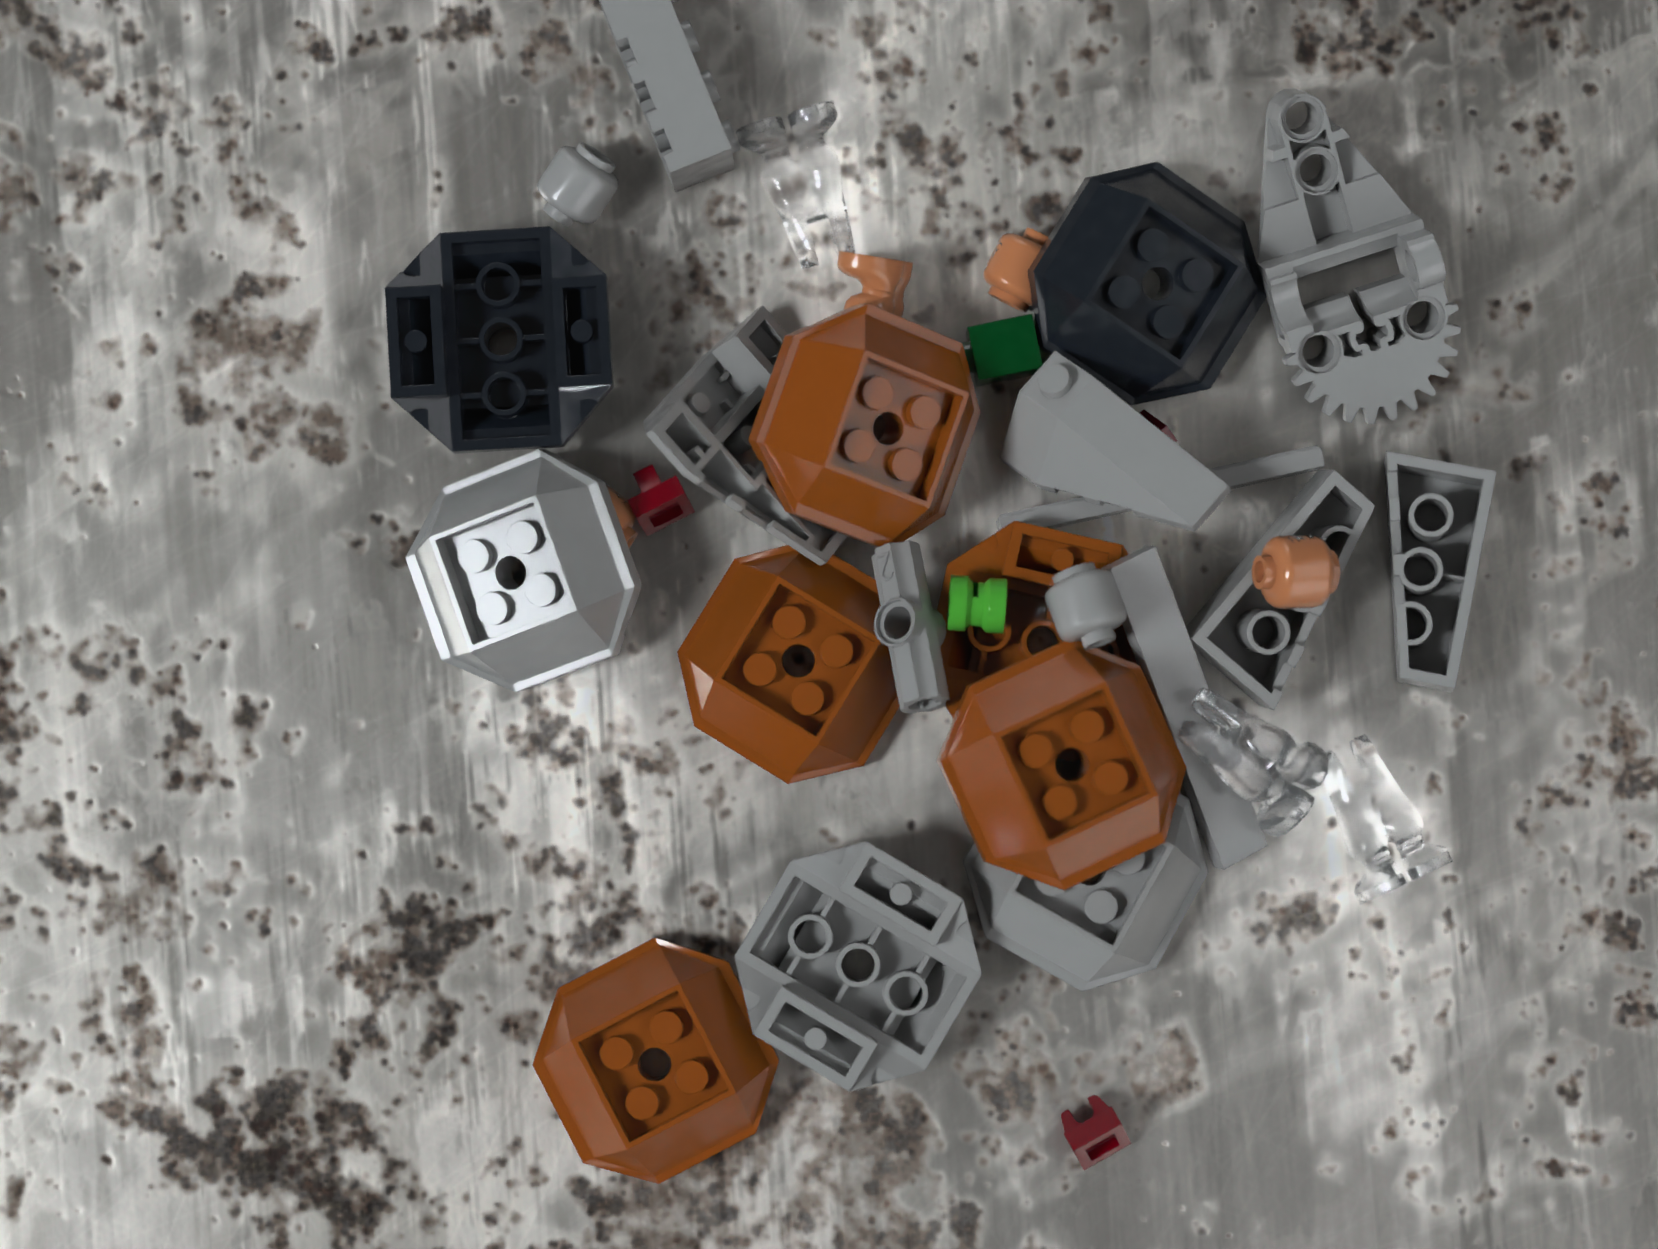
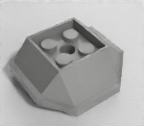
M537 449L443 487L405 557L441 660L514 692L524 691L619 655L625 638L624 632L633 614L642 587L605 481L563 460V458L547 449ZM517 558L523 562L526 568V578L521 586L514 581L511 572L512 565Z
M1056 758V772L1064 780L1072 779L1080 769V759L1076 762H1070ZM1180 793L1165 843L1102 872L1100 877L1093 883H1079L1066 890L1055 888L983 862L974 842L963 860L985 937L1082 992L1156 969L1208 875L1190 800Z
M868 841L791 860L734 956L753 1035L849 1092L925 1071L982 975L964 899ZM864 949L872 955L874 968L867 977L853 979L843 971L842 960L850 950Z

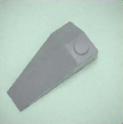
M1057 351L1053 352L1018 393L1000 458L1006 465L1042 490L1056 494L1060 490L1082 496L1086 502L1103 506L1104 503L1133 510L1136 516L1193 532L1197 531L1232 491L1228 484L1095 377Z

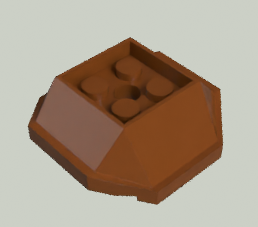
M859 303L811 326L803 327L785 335L748 438L758 460L762 461L769 480L785 511L875 547H880L889 542H904L945 516L981 414L963 343L867 303ZM881 414L885 421V431L883 436L877 441L873 433V425L876 418Z
M1013 521L948 563L937 610L943 615L946 623V635L940 646L950 697L946 701L945 707L951 717L954 718L967 685L1032 655L1027 647V637L1031 630L1039 627L1047 628L1053 632L1057 643L1062 641L1045 599L1046 592L1054 585L1052 579L1054 575L1070 567L1088 562H1094L1095 568L1101 569L1128 555L1124 545ZM951 575L968 576L975 583H984L989 578L1007 579L1003 634L986 633L981 627L969 626L964 631L947 630ZM1122 624L1113 630L1116 636L1115 640L1097 647L1099 650L1137 664ZM1070 748L1062 750L1056 757L1057 759L1070 762L1079 760L1077 753Z
M789 545L735 558L677 651L694 727L787 784L864 766L900 707L889 648L877 639L874 631V619L877 610L880 608L876 580L834 554L827 563L819 566ZM794 646L808 648L815 657L814 668L806 676L793 677L783 668L784 654Z
M1061 641L967 685L947 738L944 740L937 757L938 765L983 862L1061 890L1069 889L1165 843L1187 768L1141 667L1097 648L1084 650L1082 642ZM1066 748L1074 750L1080 759L1078 773L1069 780L1062 779L1055 768L1056 757Z
M656 936L557 989L532 1065L584 1164L660 1184L757 1133L780 1058L773 1046L753 1035L742 986L728 960ZM650 1048L664 1050L670 1057L671 1070L661 1077L648 1075L641 1066L642 1053Z

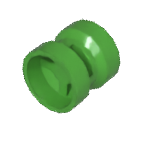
M951 575L947 630L964 631L969 626L981 627L986 633L1003 634L1007 579L989 578L984 583H975L968 576Z

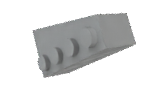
M599 0L674 191L678 192L735 169L733 153L739 151L740 147L730 121L721 122L713 103L719 101L720 97L709 69L700 73L693 53L700 51V47L689 19L680 23L672 3L680 0Z
M1386 451L1384 469L1397 682L1452 692L1456 687L1497 471Z
M1318 470L1186 626L1194 649L1258 705L1275 710L1283 694L1281 690L1292 668H1296L1305 649L1303 646L1317 617H1321L1330 597L1321 606L1314 608L1273 607L1265 600L1261 589H1257L1253 583L1252 565L1255 557L1261 555L1263 547L1271 538L1277 536H1317L1324 540L1329 549L1336 553L1340 563V571L1344 570L1375 505L1335 470Z

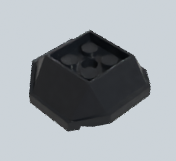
M1159 162L1086 177L1028 269L1039 348L1050 356L1054 351H1057L1095 377L1128 405H1136L1210 389L1267 297L1245 221ZM1150 269L1154 270L1160 279L1159 291L1152 299L1145 294L1142 287L1143 277Z
M550 226L439 233L407 268L400 272L385 287L391 398L454 454L565 447L614 387L608 277ZM503 328L514 330L517 334L515 348L506 355L493 354L489 349V340L492 334Z

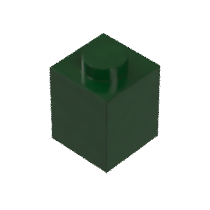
M1032 314L968 326L965 334L967 341L961 342L963 343L970 374L974 373L976 387L1032 376L1043 365Z

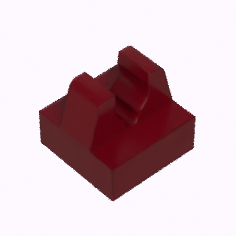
M653 464L633 473L642 493L627 501L646 536L695 513L676 475L662 482Z
M1097 1095L1087 1098L1094 1114L1093 1117L1083 1123L1077 1122L1069 1109L1061 1114L1065 1131L1063 1134L1083 1170L1090 1168L1132 1144L1112 1106L1109 1107Z

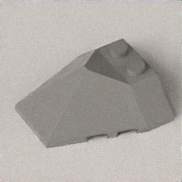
M762 305L695 363L643 421L645 434L684 477L821 566L827 563L847 536L787 513L769 480L762 461L758 460L748 441L784 336L788 334Z

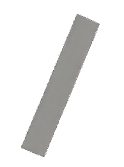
M1315 445L1210 468L1209 470L1228 484L1231 489L1317 471L1324 467L1325 463L1321 447ZM1078 497L1001 514L996 524L998 531L1013 521L1053 529L1133 510L1107 503L1100 506L1086 502L1084 497Z
M1144 546L1101 569L1109 570L1114 576L1127 612L1126 620L1122 625L1135 660L1145 675L1187 767L1182 784L1190 800L1214 868L1225 870L1268 845L1156 546Z

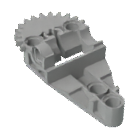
M1295 88L1283 89L1273 96L1266 110L1257 261L1278 341L1286 353V356L1282 358L1283 363L1286 366L1297 365L1300 368L1290 379L1295 386L1312 381L1304 396L1308 402L1313 403L1326 394L1322 412L1330 416L1343 404L1344 421L1352 423L1358 410L1362 408L1365 422L1375 424L1378 409L1382 407L1390 420L1397 419L1398 401L1401 400L1412 411L1418 409L1414 394L1417 389L1430 396L1436 393L1428 377L1436 375L1447 378L1450 372L1438 360L1440 357H1453L1458 354L1457 349L1444 343V338L1460 334L1461 327L1447 323L1448 316L1459 309L1456 303L1448 302L1443 283L1446 279V271L1441 251L1433 233L1425 229L1422 218L1409 210L1383 176L1375 170L1348 139L1350 136L1344 128L1335 125L1328 117L1325 105L1317 97ZM1303 101L1307 107L1306 120L1300 127L1289 129L1285 117L1287 110L1296 102ZM1318 154L1321 159L1320 172L1310 181H1303L1300 176L1301 163L1306 157ZM1392 247L1394 248L1400 274L1354 288L1362 317L1374 324L1373 327L1366 330L1367 339L1364 341L1356 336L1364 331L1363 321L1358 316L1349 295L1345 292L1308 304H1302L1297 278ZM1425 301L1427 305L1425 318L1419 324L1409 326L1407 323L1409 309L1415 303ZM1315 335H1322L1324 346L1321 353L1313 359H1304L1302 350L1305 342Z

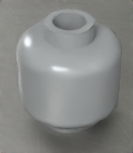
M580 142L577 148L572 146L561 147L537 185L541 196L547 201L543 210L550 217L568 227L572 225L574 220L587 224L594 223L613 197L619 185L618 179L613 173L616 167L615 163L597 149L583 142Z
M1088 562L1070 567L1052 577L1054 585L1046 592L1045 599L1060 639L1066 642H1082L1084 650L1094 649L1115 640L1116 636L1113 630L1126 620L1127 612L1113 574L1107 569H1096L1094 562Z

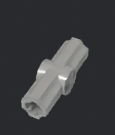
M910 540L897 543L889 542L875 548V554L871 556L880 600V608L877 610L874 619V631L877 639L889 648L900 711L909 714L931 712L946 706V701L950 699L940 646L946 635V623L943 615L938 610L933 609L931 605L920 544Z

